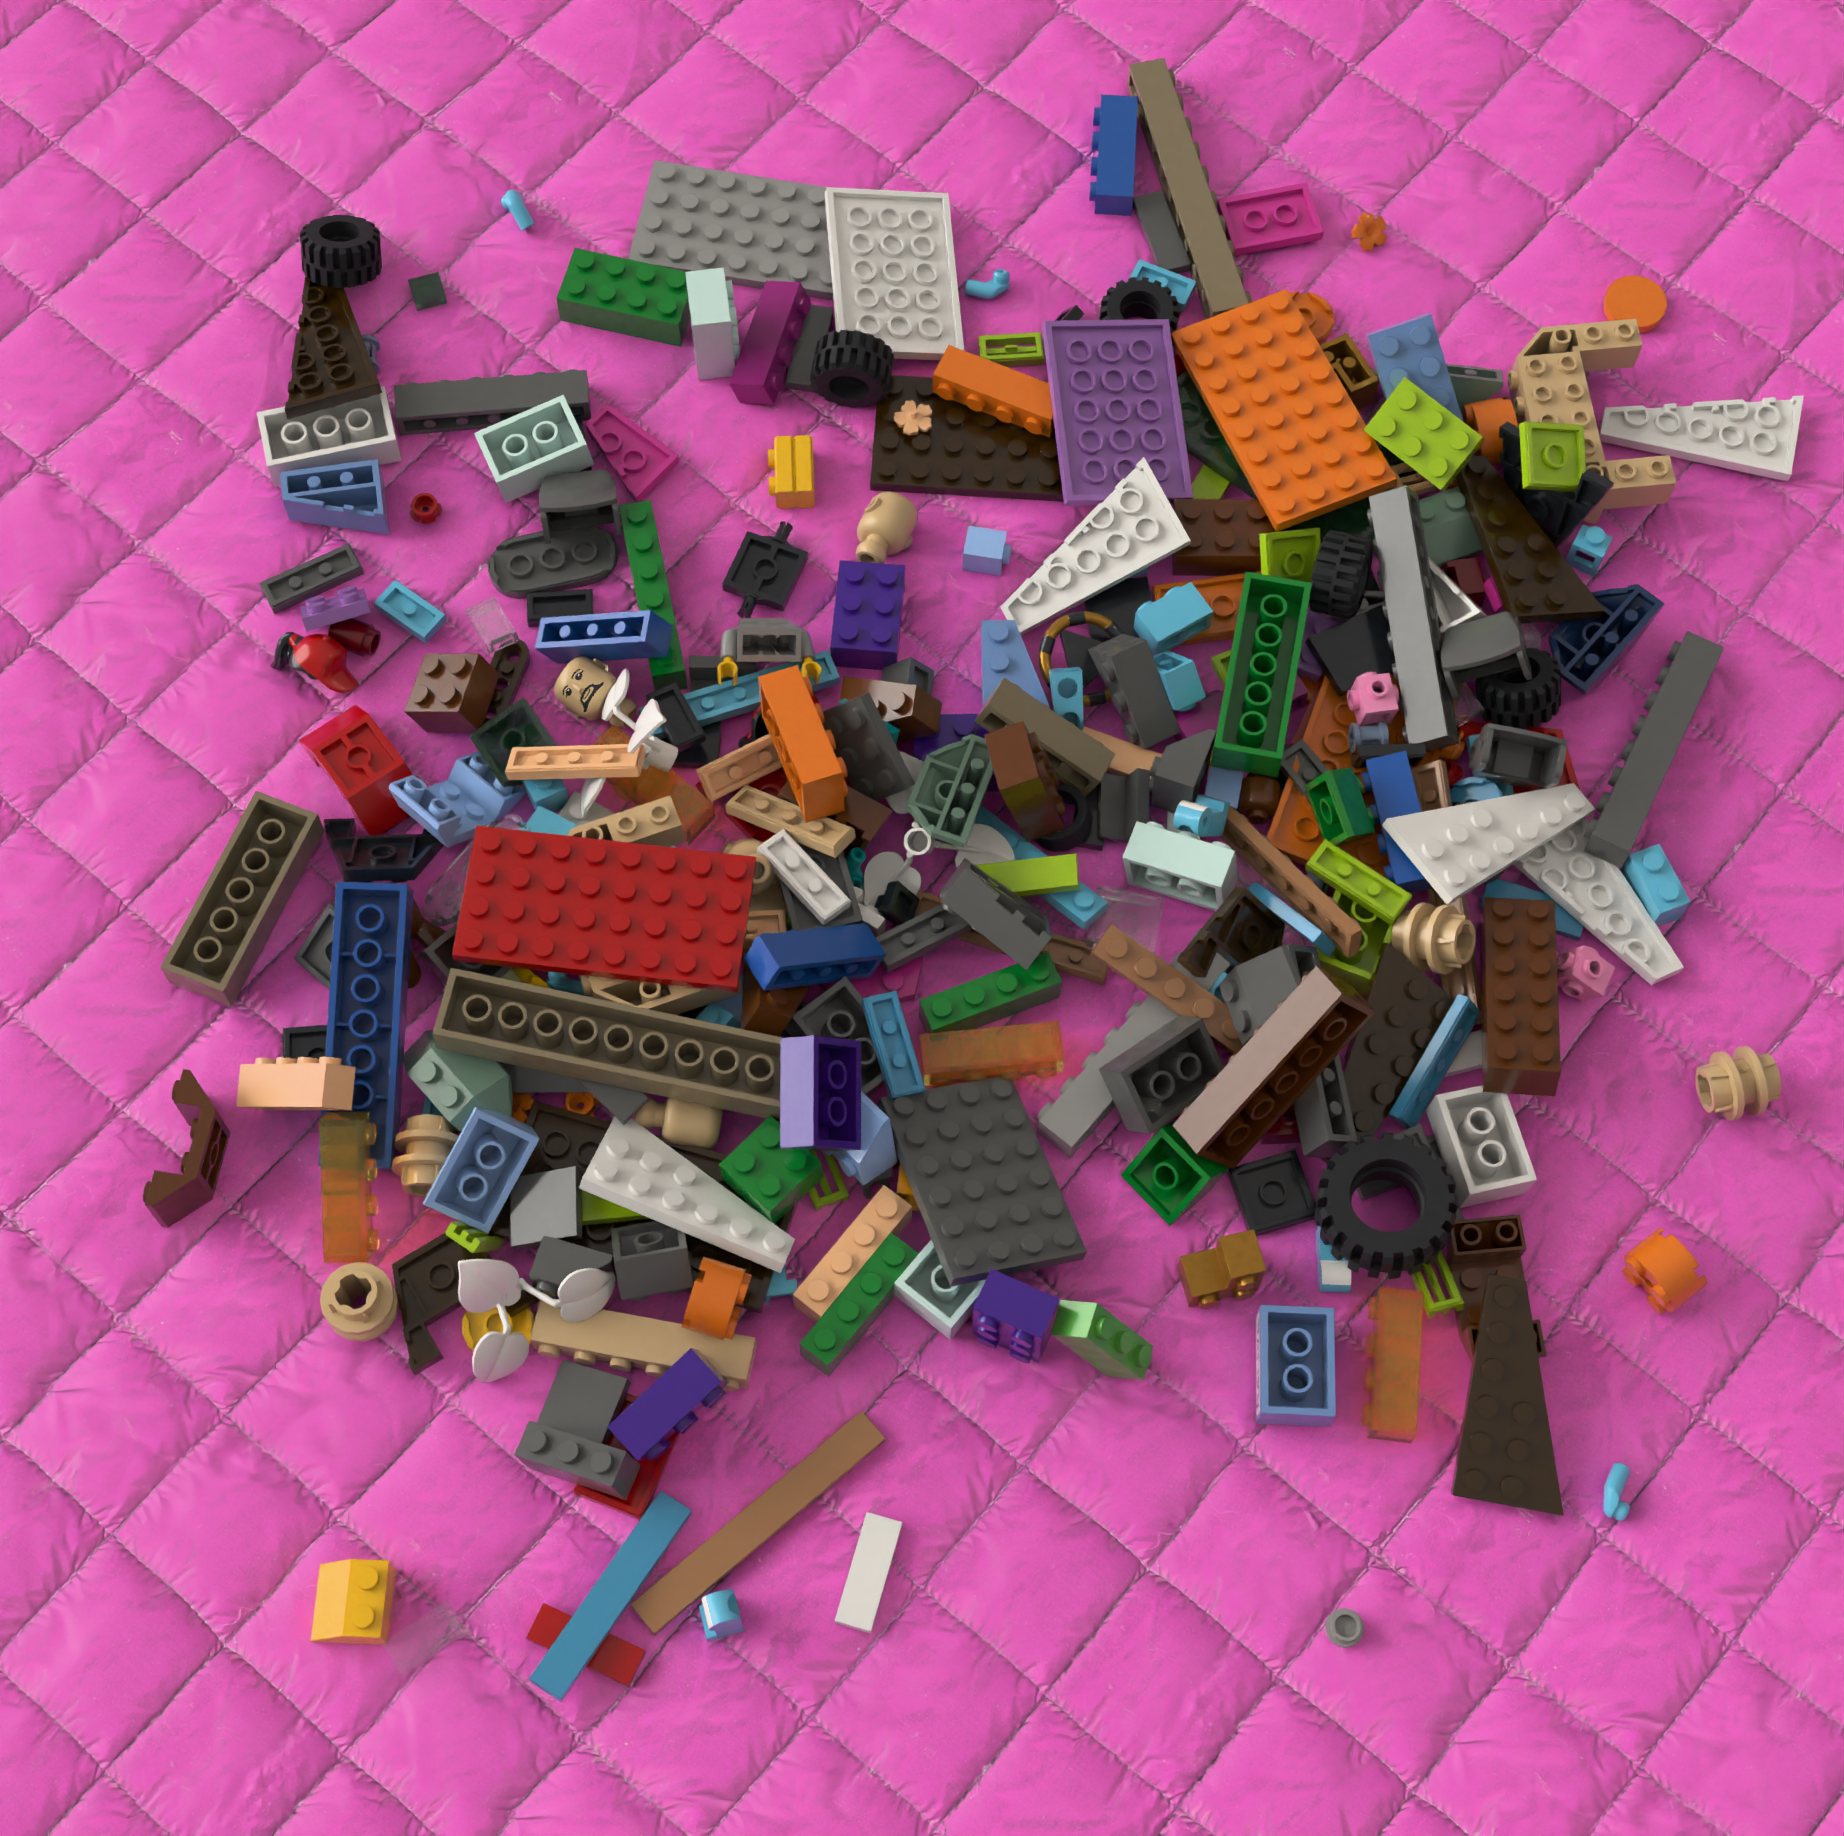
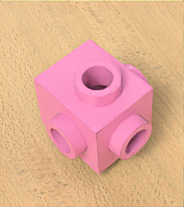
M1363 673L1356 677L1351 689L1347 692L1348 706L1350 710H1354L1358 726L1377 725L1378 722L1382 721L1390 724L1399 710L1397 705L1399 701L1398 689L1395 684L1392 685L1389 673Z
M1583 945L1564 950L1557 958L1558 985L1562 987L1564 993L1581 1001L1602 997L1605 994L1615 966L1600 957L1598 951L1589 946Z

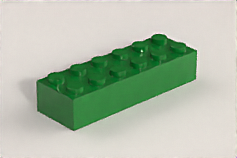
M1246 571L1210 766L1278 778L1312 583Z

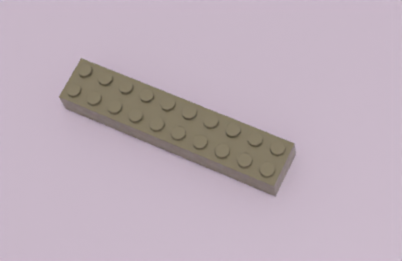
M455 968L450 970L433 1030V1038L437 1049L762 1118H768L771 1115L775 1120L780 1121V1053L782 1037Z

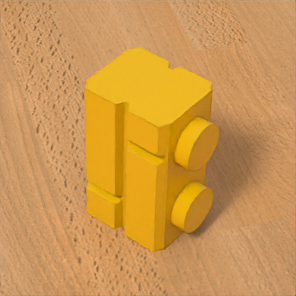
M798 435L795 437L776 436L774 438V449H768L769 469L775 468V477H769V496H776V507L779 509L794 507L813 508L815 506L813 437L811 435Z

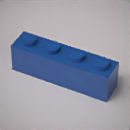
M1101 95L1100 107H1094L1093 126H1099V132H1093L1092 151H1097V157L1091 158L1090 176H1096V182H1090L1089 201H1095L1094 214L1131 216L1134 197L1138 97Z
M652 610L545 617L540 619L535 649L557 664L569 663L574 658L580 656L587 657L592 661L594 658L600 661L667 657L673 625Z
M1402 751L1367 759V772L1361 773L1365 793L1372 792L1374 803H1370L1369 808L1373 813L1375 823L1380 824L1382 834L1376 835L1380 855L1387 854L1389 865L1384 866L1385 876L1388 880L1409 893L1432 889L1433 887L1382 826L1387 818L1421 812L1407 752Z
M862 923L825 928L817 927L815 929L798 931L790 930L779 933H763L753 940L751 948L743 959L765 991L837 982L845 976L848 980L869 978L887 954L868 925Z

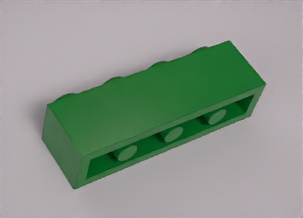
M1049 952L1038 955L1027 970L1017 963L920 999L919 1017L931 1045L1057 999L1060 997L1062 981Z
M890 1233L799 1343L800 1355L829 1377L894 1298V1282L919 1253L893 1233Z

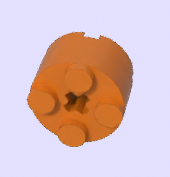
M1499 397L1463 405V422L1485 438V441L1473 456H1485L1492 465L1500 463V452L1503 450V438H1499L1500 426L1508 421L1518 427L1511 400L1507 399V397Z
M1662 1228L1655 1230L1624 1255L1626 1267L1622 1269L1623 1275L1631 1285L1637 1287L1640 1284L1649 1294L1646 1297L1647 1302L1660 1315L1665 1311L1674 1312L1707 1285L1705 1275L1698 1278L1694 1271L1699 1264L1692 1254L1672 1234L1666 1238L1663 1237L1664 1229Z
M703 1257L699 1267L700 1272L694 1282L681 1328L723 1341L725 1338L732 1340L742 1310L735 1307V1305L743 1304L752 1275L745 1273L746 1269Z

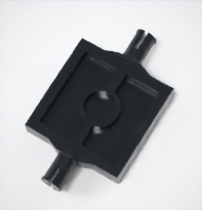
M785 521L780 522L774 537L761 536L747 531L722 583L723 591L744 599L737 612L739 617L744 618L745 615V618H751L756 604L784 611L808 560V552L795 548L787 542L793 530V526L787 522L786 525Z

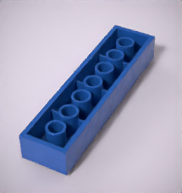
M336 882L325 1057L341 1058V1065L356 1067L352 1111L322 1110L318 1166L324 1169L392 1171V1160L398 1157V1150L394 1146V1137L399 1133L413 908V890L408 884Z

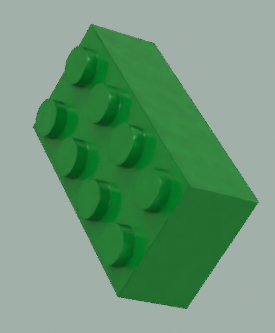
M574 248L557 296L560 321L681 347L690 322L686 271Z

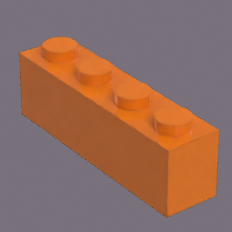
M948 345L933 373V393L938 394L945 400H954L967 405L971 410L982 411L995 416L1002 422L1013 423L1026 428L1033 434H1042L1050 438L1054 430L1049 383Z

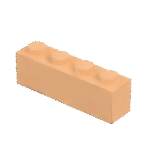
M277 1057L276 1059L256 1058L255 1064L240 1065L236 1107L260 1110L352 1111L356 1067L341 1065L342 1059L334 1057H319V1059L298 1057V1059Z
M883 1185L793 1293L794 1307L817 1323L890 1233L898 1237L912 1220V1206Z

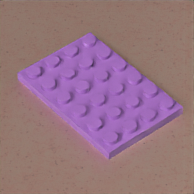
M1169 319L1044 321L1042 333L1064 506L1098 505L1102 503L1115 490V486L1136 468V464L1143 457L1151 468L1169 503H1174V499H1193Z

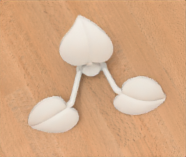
M625 668L606 697L602 709V719L609 721L614 714L635 730L628 744V753L633 754L641 744H644L646 755L642 769L647 770L649 765L668 772L675 762L678 748L651 735L667 721L659 709L658 702L650 699L636 723L621 712L620 703L625 698L629 686V670ZM606 778L585 779L580 796L581 814L585 820H588V810L601 791Z
M900 751L901 757L914 782H916L924 761ZM914 785L907 790L886 797L888 804L896 813H909L906 809V804ZM914 818L913 828L904 837V846L908 851L905 862L900 854L891 851L879 853L869 861L864 874V905L874 906L877 897L884 895L888 883L893 881H899L916 895L921 887L922 878L920 873L910 867L913 862L914 855L929 854L934 847L958 850L955 858L956 867L960 865L964 858L974 865L1014 861L1013 849L1000 832L988 825L974 824L966 846L961 848L947 842L936 841L923 827H920V824Z
M493 1259L458 1261V1296L461 1305L467 1311L473 1313L487 1312L496 1306L503 1324L502 1333L496 1331L488 1332L477 1343L472 1356V1368L476 1378L482 1383L492 1382L513 1373L525 1362L529 1353L528 1340L522 1333H510L511 1326L505 1310V1306H511L520 1299L521 1290L524 1289L555 1308L561 1307L560 1313L565 1321L580 1322L597 1314L611 1297L616 1279L613 1271L606 1272L596 1268H584L574 1271L561 1282L557 1291L559 1299H553L527 1284L524 1278L519 1279L515 1267L507 1262Z

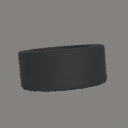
M1059 784L1056 787L1058 795L1061 794L1064 804L1074 805L1078 810L1075 821L1068 828L1034 839L1042 848L1053 852L1068 851L1081 844L1088 837L1093 822V814L1083 794L1073 786Z

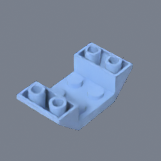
M479 752L458 758L448 779L427 787L422 780L411 775L390 783L388 788L399 807L447 848L473 838L476 825L495 827L526 793L525 790L515 783V780H508L506 774L492 764L487 756Z

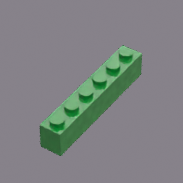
M651 500L618 505L638 610H652L673 625L668 656L648 658L654 691L674 682L677 683L680 690L688 689Z

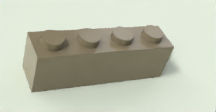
M1003 678L990 693L974 722L989 732H993L1024 721L1029 733L1036 732L1041 749L1045 750L1050 767L1054 768L1057 778L1065 784L1075 787L1086 797L1101 782L1115 753L1077 728L1075 724L1055 713L1046 704L1039 702L1023 691L1018 685Z

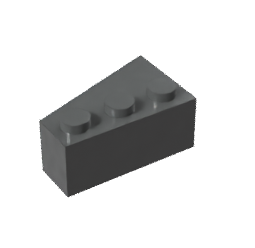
M1122 633L1088 649L1113 704L1124 724L1123 730L1130 743L1146 749L1181 732L1147 640Z
M964 858L940 890V901L943 902L942 906L946 911L955 917L960 916L976 932L985 936L1025 970L1029 968L1052 938L1049 916L966 858Z

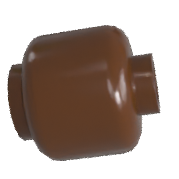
M1254 773L1247 774L1242 779L1237 812L1243 814L1252 824L1266 823L1268 819L1273 818L1281 798V785L1271 776Z

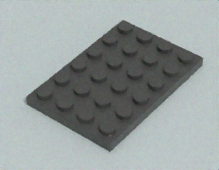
M1010 1075L926 1089L924 1094L909 1097L901 1096L895 1100H891L890 1096L880 1098L878 1108L890 1118L896 1153L950 1287L985 1280L991 1268L1005 1275L1084 1259L1087 1253L1086 1248Z

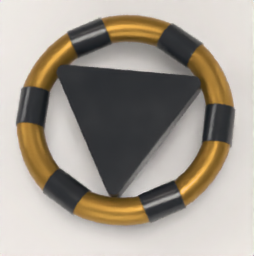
M1087 611L1066 614L1056 620L1045 632L1038 652L1040 670L1047 686L1051 689L1049 681V669H1053L1051 654L1055 639L1059 634L1068 668L1079 667L1082 670L1083 689L1099 675L1088 649L1103 642L1065 630L1066 628L1085 623L1102 628L1111 638L1122 633L1125 634L1121 628L1111 619L1101 614ZM1107 689L1087 695L1083 694V706L1085 707L1106 704L1112 700Z

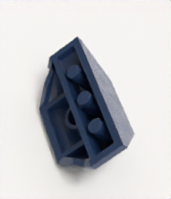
M1634 584L1627 586V588H1612L1591 592L1605 610L1602 616L1598 619L1562 621L1549 636L1552 657L1557 659L1560 666L1561 678L1583 694L1596 689L1635 646L1662 609L1664 602L1640 585Z

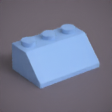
M861 1091V1150L823 1152L828 1156L832 1154L838 1160L843 1172L848 1177L854 1176L864 1186L898 1162L890 1118Z
M475 1107L423 1204L488 1234L540 1138L529 1125L501 1112Z

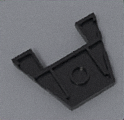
M1507 421L1499 429V438H1503V450L1500 452V464L1504 466L1503 480L1554 546L1558 548L1613 487L1614 482L1588 469L1582 473L1576 493L1571 491L1523 489L1519 428Z
M355 818L324 819L323 821L325 835L344 882L371 883L373 881H392L394 883H402L408 880H415L444 846L425 828L422 834L355 836Z

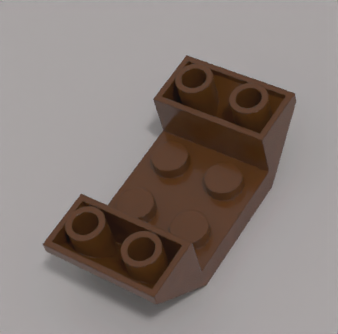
M183 1069L180 1080L175 1081L172 1089V1100L188 1125L191 1126L190 1137L193 1139L190 1151L185 1152L182 1157L181 1172L183 1175L154 1170L152 1180L146 1183L143 1191L145 1206L162 1227L172 1226L213 1199L231 1133L192 1072L187 1069Z
M1520 1214L1455 1220L1447 1242V1264L1464 1302L1463 1310L1457 1312L1455 1310L1459 1338L1471 1362L1473 1361L1487 1274L1525 1280L1521 1256L1526 1251V1244ZM1540 1319L1532 1320L1538 1358L1545 1357L1546 1351Z

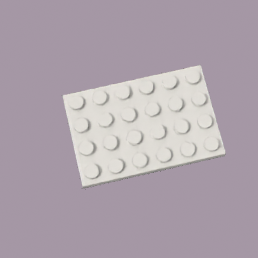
M827 187L825 191V206L836 331L857 330L862 333L872 334L875 338L882 339L885 345L890 346L894 359L941 360L948 345L964 350L948 193Z

